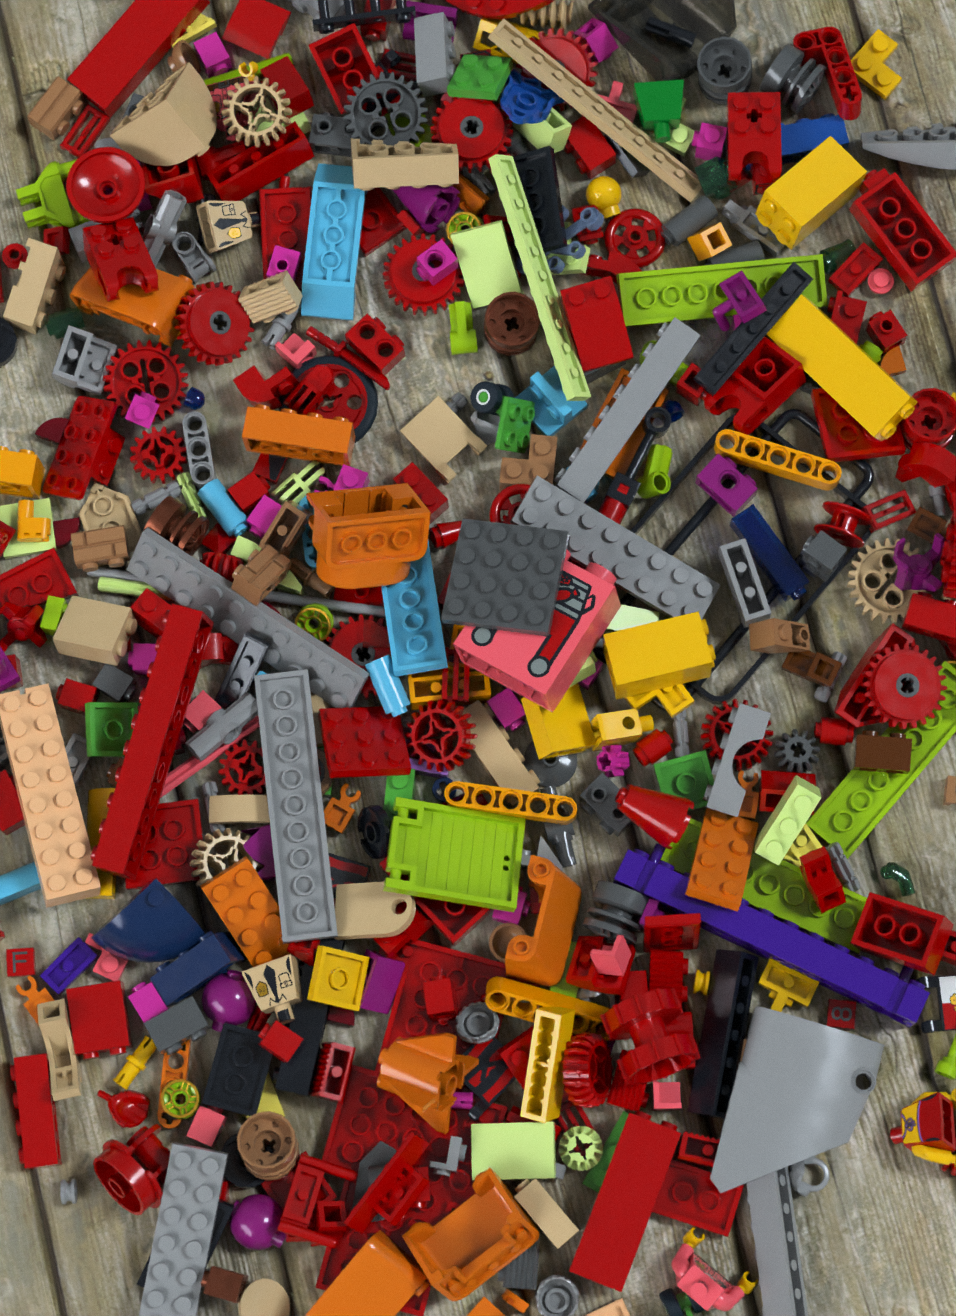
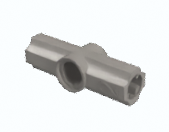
M171 189L165 190L155 213L148 217L144 227L143 241L155 268L166 245L171 244L176 235L177 221L187 202L186 197Z
M246 692L227 709L215 711L208 718L206 726L185 742L186 747L197 760L203 761L223 743L225 745L232 743L241 734L242 727L258 715L257 700Z

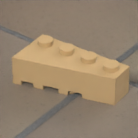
M351 139L354 189L359 188L363 191H369L377 187H385L393 190L401 186L424 188L427 185L450 187L453 184H459L457 144L423 142L420 144V147H415L409 141H399L394 146L383 144V140H372V144H360V139Z

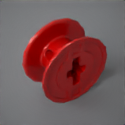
M834 501L824 502L822 507L833 517L830 525H815V532L818 534L822 530L843 546L862 548L865 543L854 532L857 525H871L873 522L871 516L847 504Z

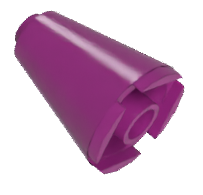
M427 185L424 188L401 186L398 189H393L394 193L418 224L422 226V229L429 233L440 230L438 225L443 221L447 224L460 204V198L457 197V193L460 192L453 186Z

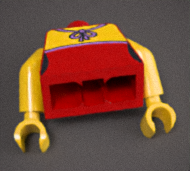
M956 1089L951 1094H947V1092H923L911 1105L903 1108L901 1111V1126L891 1128L890 1137L893 1143H903L906 1148L919 1158L944 1165L954 1163L956 1168V1155L952 1154V1151H956L953 1108L956 1109Z

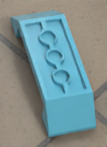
M318 163L313 182L303 269L301 316L353 321L365 195H367L368 191H363L359 188L354 189L352 166Z

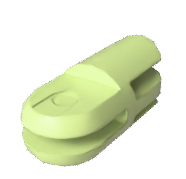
M312 461L299 474L293 472L270 494L276 497L294 481L295 484L277 502L280 505L284 504L285 500H289L301 489L302 492L292 500L298 504L300 500L307 496V493H311L309 488L319 480L320 476L324 475L325 468L321 467L303 482L302 480L320 464L318 461Z

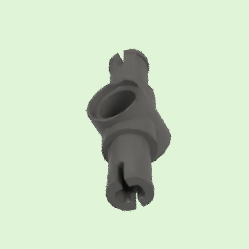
M555 785L540 789L541 793L558 795ZM561 805L558 807L557 812L560 816H570L569 812H565V808H562ZM543 822L548 842L551 841L552 845H555L560 864L563 868L577 864L571 842L573 840L572 835H575L573 824L562 825Z

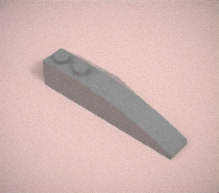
M956 121L955 126L943 127L942 123L932 124V128L927 130H921L917 126L907 127V129L903 130V133H898L894 129L861 133L862 149L915 165L956 170Z

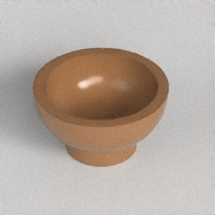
M180 40L173 47L172 55L167 58L173 73L190 62L199 74L201 67L193 48L185 40Z
M505 923L496 927L489 939V947L492 954L498 960L505 962L510 940L518 935H527L524 929L513 923Z

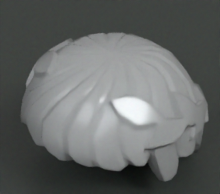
M472 1002L468 1007L464 1006L462 1011L456 1016L457 1034L463 1041L468 1043L480 1044L490 1041L495 1037L499 1028L498 1014L490 1010L484 1002Z
M551 1275L539 1283L535 1293L536 1306L542 1316H573L578 1308V1288L571 1279L565 1276Z

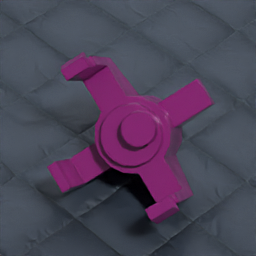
M939 533L935 534L932 549L924 555L915 554L909 557L904 553L905 538L900 539L896 543L893 560L898 566L895 580L896 587L902 591L912 589L933 592L942 587L943 583L931 574L932 569L941 557L945 540Z

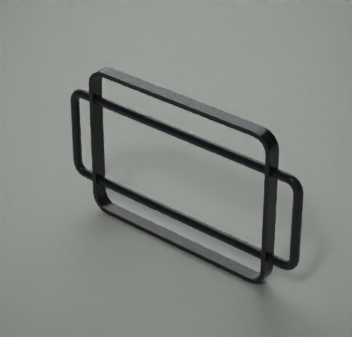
M799 409L786 410L770 427L762 422L756 428L763 433L760 439L769 442L773 441L776 444L795 450L798 449L778 434L788 421L796 419L819 437L820 433L817 421ZM736 414L730 416L671 483L669 491L662 494L631 529V532L636 535L714 446L717 434L733 425V418ZM751 448L747 455L755 457L759 455L757 449ZM864 459L850 461L864 475L863 480L852 493L840 483L833 489L845 499L843 504L850 505L859 510L866 506L860 499L874 481L873 469ZM800 463V464L803 465L806 469L810 470L809 467H808V465H806V464H804V463ZM737 464L736 470L743 475L749 467ZM826 472L821 473L824 479L828 481L834 480ZM725 479L721 484L723 487L731 489L735 483L730 479ZM709 497L663 551L673 556L718 503L712 497ZM832 517L826 522V524L830 525ZM868 525L867 532L861 538L864 543L868 541L872 534L869 530L870 525ZM852 548L828 581L822 583L791 621H800L861 548ZM802 554L797 556L765 594L769 606L803 567L800 564L803 558ZM626 593L620 600V604L630 606L636 598ZM742 622L716 651L715 667L711 669V674L749 630V627H743ZM594 647L593 652L595 656L606 664L603 649ZM763 653L727 695L714 696L701 686L707 678L685 683L687 685L686 690L691 696L697 693L711 704L720 705L723 701L728 703L739 693L772 653ZM657 697L651 700L655 706L666 711Z

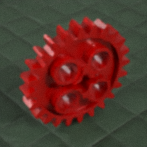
M137 340L136 348L127 343V352L119 348V358L110 357V361L114 366L106 365L105 370L111 375L103 376V381L110 383L104 386V392H111L107 396V400L115 401L117 410L119 408L122 409L121 418L126 416L132 402L128 399V395L132 392L140 394L142 391L145 392V386L142 383L141 360L145 362L147 380L150 382V395L155 396L154 391L157 388H164L168 391L167 397L156 398L155 402L160 405L155 417H159L164 422V413L167 412L170 416H174L172 407L181 408L182 404L178 399H186V394L181 390L188 389L189 384L182 382L188 378V373H180L185 368V364H176L179 355L176 354L171 357V347L163 351L161 350V342L156 347H152L151 340H148L146 346H142L141 341ZM156 362L162 364L164 369L159 373H154L150 370L149 366ZM127 367H134L138 373L134 377H128L123 371Z
M956 510L952 513L951 521L947 525L946 538L940 560L942 566L943 597L956 598Z

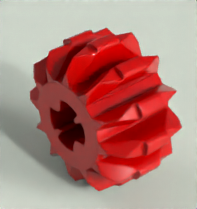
M219 552L203 553L200 560L201 563L232 583L234 581L232 577L233 572L240 564L244 565L240 558Z

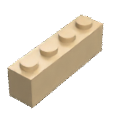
M477 700L465 708L463 714L470 713L472 715L467 721L468 724H476L475 728L470 729L471 734L475 733L478 736L470 741L476 746L475 749H472V752L496 787L539 792L538 784L541 783L532 769L527 771L522 764L525 758L517 747L511 748L507 742L510 739L508 733L502 725L496 726L492 720L495 715L487 704L482 705ZM514 797L505 799L511 809L516 808L519 804L518 800Z

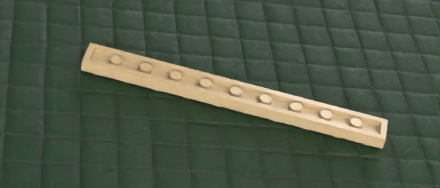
M503 18L489 35L488 39L617 142L619 146L633 155L640 163L644 164L660 179L665 181L690 203L696 197L706 182Z

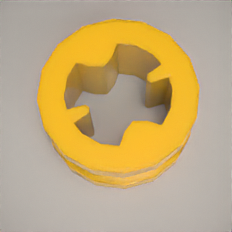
M696 969L693 994L700 991L703 995H707L710 971L701 973L699 969Z

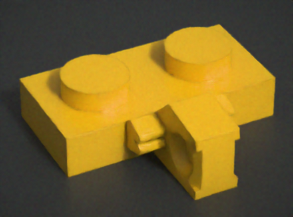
M769 958L758 981V985L771 991L768 997L774 999L770 1009L779 1012L782 1011L784 1005L791 1008L793 1002L807 1008L819 984L818 981L788 968Z

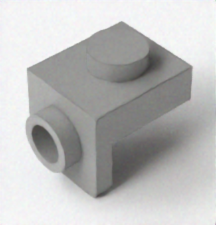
M451 1136L446 1164L434 1161L429 1162V1167L435 1168L434 1174L450 1176L451 1172H457L459 1161L464 1162L467 1145L462 1144V1138Z

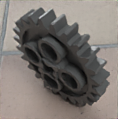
M380 72V78L377 80L370 74L369 83L361 79V89L353 86V92L356 96H347V100L352 105H344V110L351 113L344 116V121L351 122L346 127V131H355L351 139H360V144H372V140H383V144L394 146L399 141L419 142L416 133H425V130L420 125L427 124L428 119L421 116L428 113V108L420 107L426 103L425 98L417 99L421 90L420 88L411 90L413 81L405 85L403 75L397 81L394 80V72H391L389 79H385L384 73ZM378 93L381 94L386 112L390 113V122L396 133L395 136H391L387 121L382 116L381 106L376 97ZM390 93H397L401 99L399 102L392 104L387 101L386 97ZM366 102H373L376 105V109L368 113L362 109V106ZM400 117H406L410 124L405 128H401L395 122ZM375 126H382L385 129V133L380 137L372 135L371 130Z

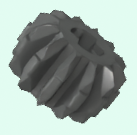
M793 729L791 733L792 738L787 733H783V741L776 742L775 746L780 750L774 753V757L783 758L778 763L779 767H783L785 764L789 765L786 772H792L794 767L796 768V773H803L802 766L810 772L813 769L811 763H818L819 758L813 754L819 753L820 747L811 746L816 742L815 737H811L809 740L805 739L808 731L804 730L800 737L798 736L797 729ZM796 747L801 748V754L798 758L793 756V750Z

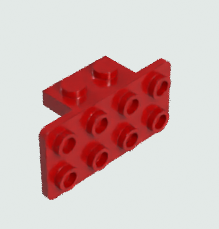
M85 396L77 397L68 425L64 430V435L44 482L43 492L49 495L81 500L85 495L90 479L101 485L108 486L125 441V437L110 429L117 410L116 403Z

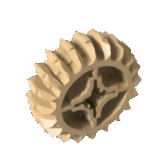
M254 76V84H250L248 78H244V87L241 88L239 83H235L234 86L237 92L227 91L228 96L232 100H223V105L229 107L228 109L221 110L222 115L228 117L223 120L224 126L232 125L228 129L229 135L237 133L235 137L237 142L246 137L245 146L247 147L250 146L252 140H254L256 148H260V140H264L266 146H270L269 138L271 136L276 142L280 140L276 133L277 131L286 134L287 131L282 124H291V120L285 117L292 114V109L286 108L291 103L290 99L283 98L286 94L284 89L277 91L279 86L277 82L272 83L268 87L269 79L266 77L263 79L262 84H259L258 76ZM258 93L252 102L242 101V103H239L245 96ZM266 94L276 101L278 114L265 107ZM260 105L261 112L264 113L257 114L255 119H253V113L249 111H256L257 107H259ZM236 110L249 117L247 130L237 122ZM274 121L269 128L255 132L262 122Z
M226 828L223 834L219 829H216L213 836L208 833L204 836L205 841H198L196 845L199 850L192 851L193 857L197 859L190 862V866L197 868V870L191 873V876L200 877V880L196 882V886L199 887L213 878L208 866L212 867L217 875L225 870L226 864L222 862L228 859L229 867L239 861L238 851L243 857L247 856L256 872L261 870L263 864L253 860L243 847L245 842L250 839V836L247 835L241 839V831L237 830L232 836L231 829ZM229 845L224 855L217 853L213 855L209 852L214 846Z

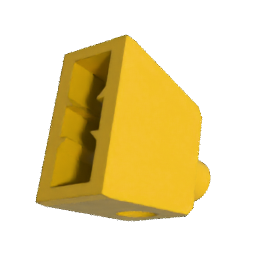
M637 709L597 714L590 722L597 744L592 749L593 751L602 750L603 746L626 745L636 742L642 736V732L654 730L652 716L645 715L639 717Z

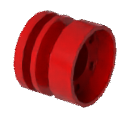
M937 388L922 389L912 395L918 401L914 406L915 410L908 418L902 419L899 422L905 447L911 451L913 443L927 442L946 448L956 431V401L946 391Z

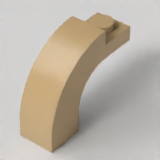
M65 999L37 1004L38 1024L48 1055L53 1100L57 1101L80 1096V1083L82 1082L79 1056L75 1055L70 1015Z

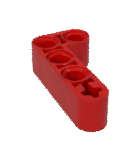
M824 27L798 33L793 39V46L804 52L801 65L803 66L813 58L816 60V64H822L827 67L825 77L838 115L844 120L857 119L861 114L862 92L841 32L835 27Z

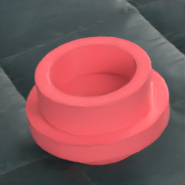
M883 268L873 270L868 277V287L876 294H886L894 285L893 275L890 271Z

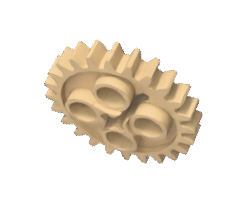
M886 538L884 546H881L879 541L876 540L874 542V549L868 545L865 546L864 551L866 555L861 552L857 553L856 557L860 562H851L850 566L855 570L849 571L847 576L854 580L849 581L847 587L854 588L855 590L850 593L849 597L858 598L854 605L855 607L864 606L862 615L867 614L869 611L872 613L871 621H874L877 616L881 617L882 624L886 622L887 618H890L894 624H896L898 617L904 621L912 594L933 592L912 589L902 591L895 586L894 582L890 584L879 599H875V595L884 587L887 579H891L898 570L896 563L894 568H887L883 565L882 560L885 558L893 560L895 546L900 539H897L895 544L891 545L889 538ZM910 542L905 544L903 552L909 557L918 554L919 548L910 551ZM870 577L876 579L879 584L878 587H868L865 579ZM890 594L897 596L899 604H889L886 601V596Z

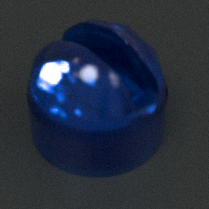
M191 387L186 395L183 406L194 410L200 409L205 403L203 392Z
M668 400L662 406V408H665L670 413L671 423L682 418L685 413L677 401Z

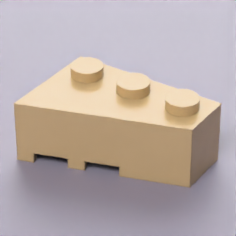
M28 238L26 246L30 247L26 263L20 262L18 269L22 270L17 285L12 287L3 317L12 327L36 335L38 329L43 328L47 319V313L45 312L48 305H52L56 298L57 291L55 288L58 281L63 280L66 267L57 247Z

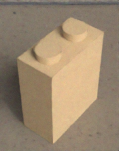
M72 596L54 634L53 641L59 654L118 666L121 657H124L127 652V643L130 636L136 632L137 620L130 607Z
M527 1178L515 1188V1191L518 1193L514 1196L516 1201L557 1250L579 1232L578 1228L536 1178L531 1182Z

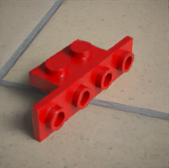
M411 1132L407 1139L402 1142L401 1147L392 1159L385 1165L374 1183L369 1186L362 1199L351 1210L344 1223L362 1234L377 1213H379L396 1227L429 1183V1180L415 1169L413 1165L430 1143Z

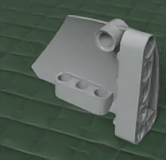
M755 1007L710 1176L711 1181L719 1192L723 1193L848 1143L870 1092L876 1086V1078L884 1045L800 1017L764 1007ZM862 1075L868 1078V1089L861 1090L856 1086L855 1080L857 1076Z

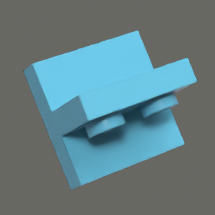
M555 366L543 375L537 371L530 377V386L515 397L535 402V416L532 423L546 436H553L588 408L586 401H567Z

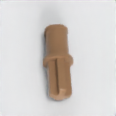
M297 558L291 559L292 564L289 570L294 576L304 582L303 585L305 587H311L326 599L332 595L336 587L323 582L318 577L315 568L311 569Z

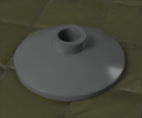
M533 741L529 744L524 754L525 768L527 771L532 769L541 782L538 785L542 787L553 785L559 787L572 778L577 768V754L555 757L556 761L552 764L547 763L545 759L539 760Z

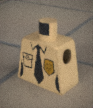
M206 201L196 206L207 254H212L252 238L251 228L261 225L259 213L256 211L247 213L246 204L243 201Z
M289 954L242 971V975L262 1012L266 1014L275 1012L278 1022L281 1024L295 1020L291 1005L303 1001L296 957Z

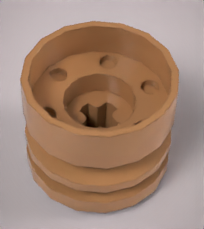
M267 1111L254 1114L241 1125L237 1136L238 1150L247 1170L256 1178L269 1181L278 1180L292 1171L299 1158V1143L290 1121L281 1114ZM269 1146L270 1148H274L275 1151L273 1153H270L269 1151H265V1148Z

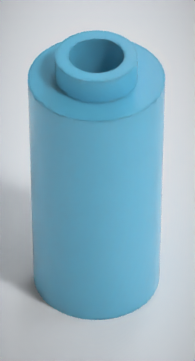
M219 479L208 482L198 491L197 495L228 536L235 535L238 537V535L241 536L248 530L249 527L246 521L248 517Z
M390 655L366 664V670L370 673V679L385 714L391 713L393 717L407 712L406 706L411 703L399 676L395 677Z

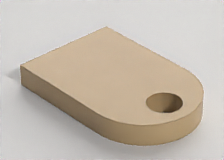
M384 882L338 884L335 902L338 937L334 938L336 940L392 937L402 933L410 926L416 912L414 897L383 891ZM401 902H406L407 908L405 912L396 914V906Z

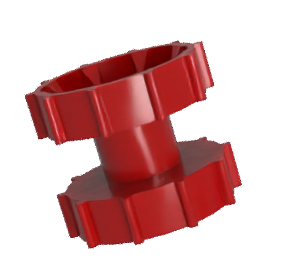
M657 988L656 990L639 995L635 994L631 998L612 1005V1008L605 1014L600 1015L609 1041L623 1039L626 1041L632 1038L635 1049L629 1050L626 1055L617 1060L626 1086L630 1084L644 1085L648 1082L662 1078L665 1079L672 1074L689 1068V1065L701 1058L692 1033H674L669 1036L666 1025L671 1024L679 1015L684 1014L675 988Z

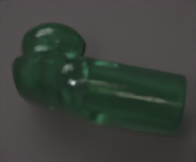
M888 862L887 865L881 867V876L884 879L892 878L897 881L903 897L916 893L907 869L895 862Z

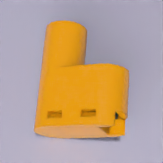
M19 500L17 540L20 542H49L51 519L34 518V501Z

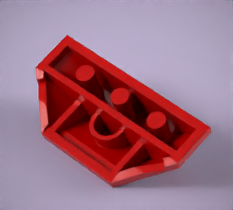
M891 623L869 646L841 689L834 712L854 727L880 723V715L873 717L871 715L874 708L865 707V704L869 702L868 697L861 696V694L867 692L865 687L860 686V683L867 682V678L862 676V672L870 671L866 663L870 661L876 662L873 655L876 653L882 655V648L888 647L891 651V645L898 644L900 648L903 643H908L910 650L915 645V638L894 623ZM904 681L902 682V691H906L904 687L907 685V683Z

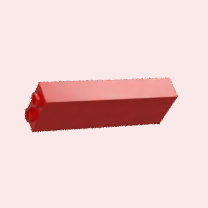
M135 0L67 78L68 82L79 89L84 98L111 118L172 48L175 41L185 33L187 27L191 26L210 4L209 0Z
M636 1110L635 1114L630 1112L628 1114L569 1269L574 1274L619 1292L623 1290L681 1133L676 1131L678 1126L662 1120L661 1125L650 1121L651 1115Z

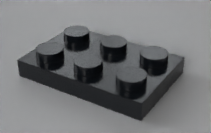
M228 1023L223 1024L202 1104L250 1117L257 1113L272 1059V1054L258 1045L261 1040L258 1037L260 1032Z

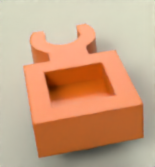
M741 770L737 781L746 790L738 816L755 820L760 792H754L752 788L758 782V773H754L751 782H745L743 779L744 771Z
M347 783L341 787L340 800L332 797L324 809L325 825L340 834L344 833L356 813V810L350 807L351 804L358 802L361 798V791L359 790L353 797L346 795V791L349 788Z
M28 976L31 988L25 991L18 984L16 989L19 994L29 998L23 1005L38 1024L37 1004L55 1001L47 988L39 992L36 979Z

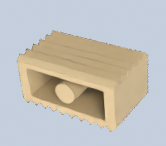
M285 270L274 276L272 275L270 278L267 277L257 283L254 282L245 286L239 296V303L244 307V311L247 312L253 324L260 321L268 323L281 313L285 312L286 315L295 312L299 308L303 295L288 271Z

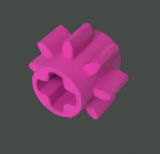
M621 745L603 746V752L597 756L598 770L604 771L608 778L624 776V770L630 767L629 753L621 751Z

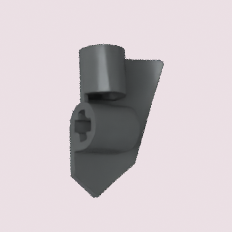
M380 1141L360 1162L352 1209L362 1199L369 1186L374 1183L385 1165L397 1152L395 1148ZM377 1213V1215L371 1222L386 1219H384L379 1213Z

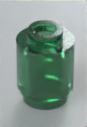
M68 307L49 314V320L45 321L49 335H55L56 339L65 337L68 325L78 329L85 327L79 307L73 309Z

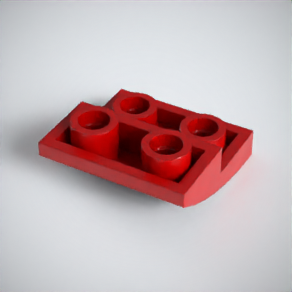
M239 0L222 39L269 59L279 36L283 35L292 12L266 0Z

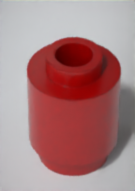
M821 717L820 722H815L814 737L819 738V744L845 746L846 743L852 744L854 726L845 719Z
M655 729L637 742L632 752L643 767H646L648 764L653 765L672 751L670 745L673 743V740L665 730L660 732L658 729Z

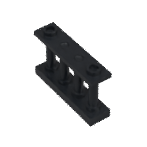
M317 0L320 19H314L312 22L314 32L319 31L320 34H329L334 32V29L344 28L353 23L356 26L396 21L398 24L408 23L412 18H416L415 6L407 7L406 0H396L397 8L381 10L380 0H369L371 12L356 14L354 0H343L345 15L330 17L328 0Z

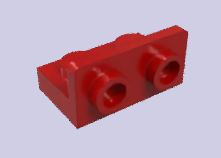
M838 290L836 297H830L827 312L832 313L830 319L857 344L867 301L842 296L843 291Z

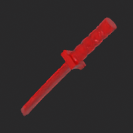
M312 326L307 329L306 335L318 341V343L329 350L331 349L335 357L343 358L385 390L390 389L387 377L348 350L347 342L342 340L339 344Z

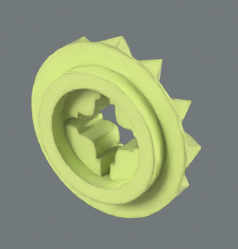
M576 1126L563 1134L559 1143V1154L562 1161L569 1168L584 1171L593 1168L600 1161L603 1154V1143L595 1130L586 1126ZM577 1136L583 1144H593L585 1150L586 1160H584L580 1153H569V1151L576 1147L577 1140L575 1137Z

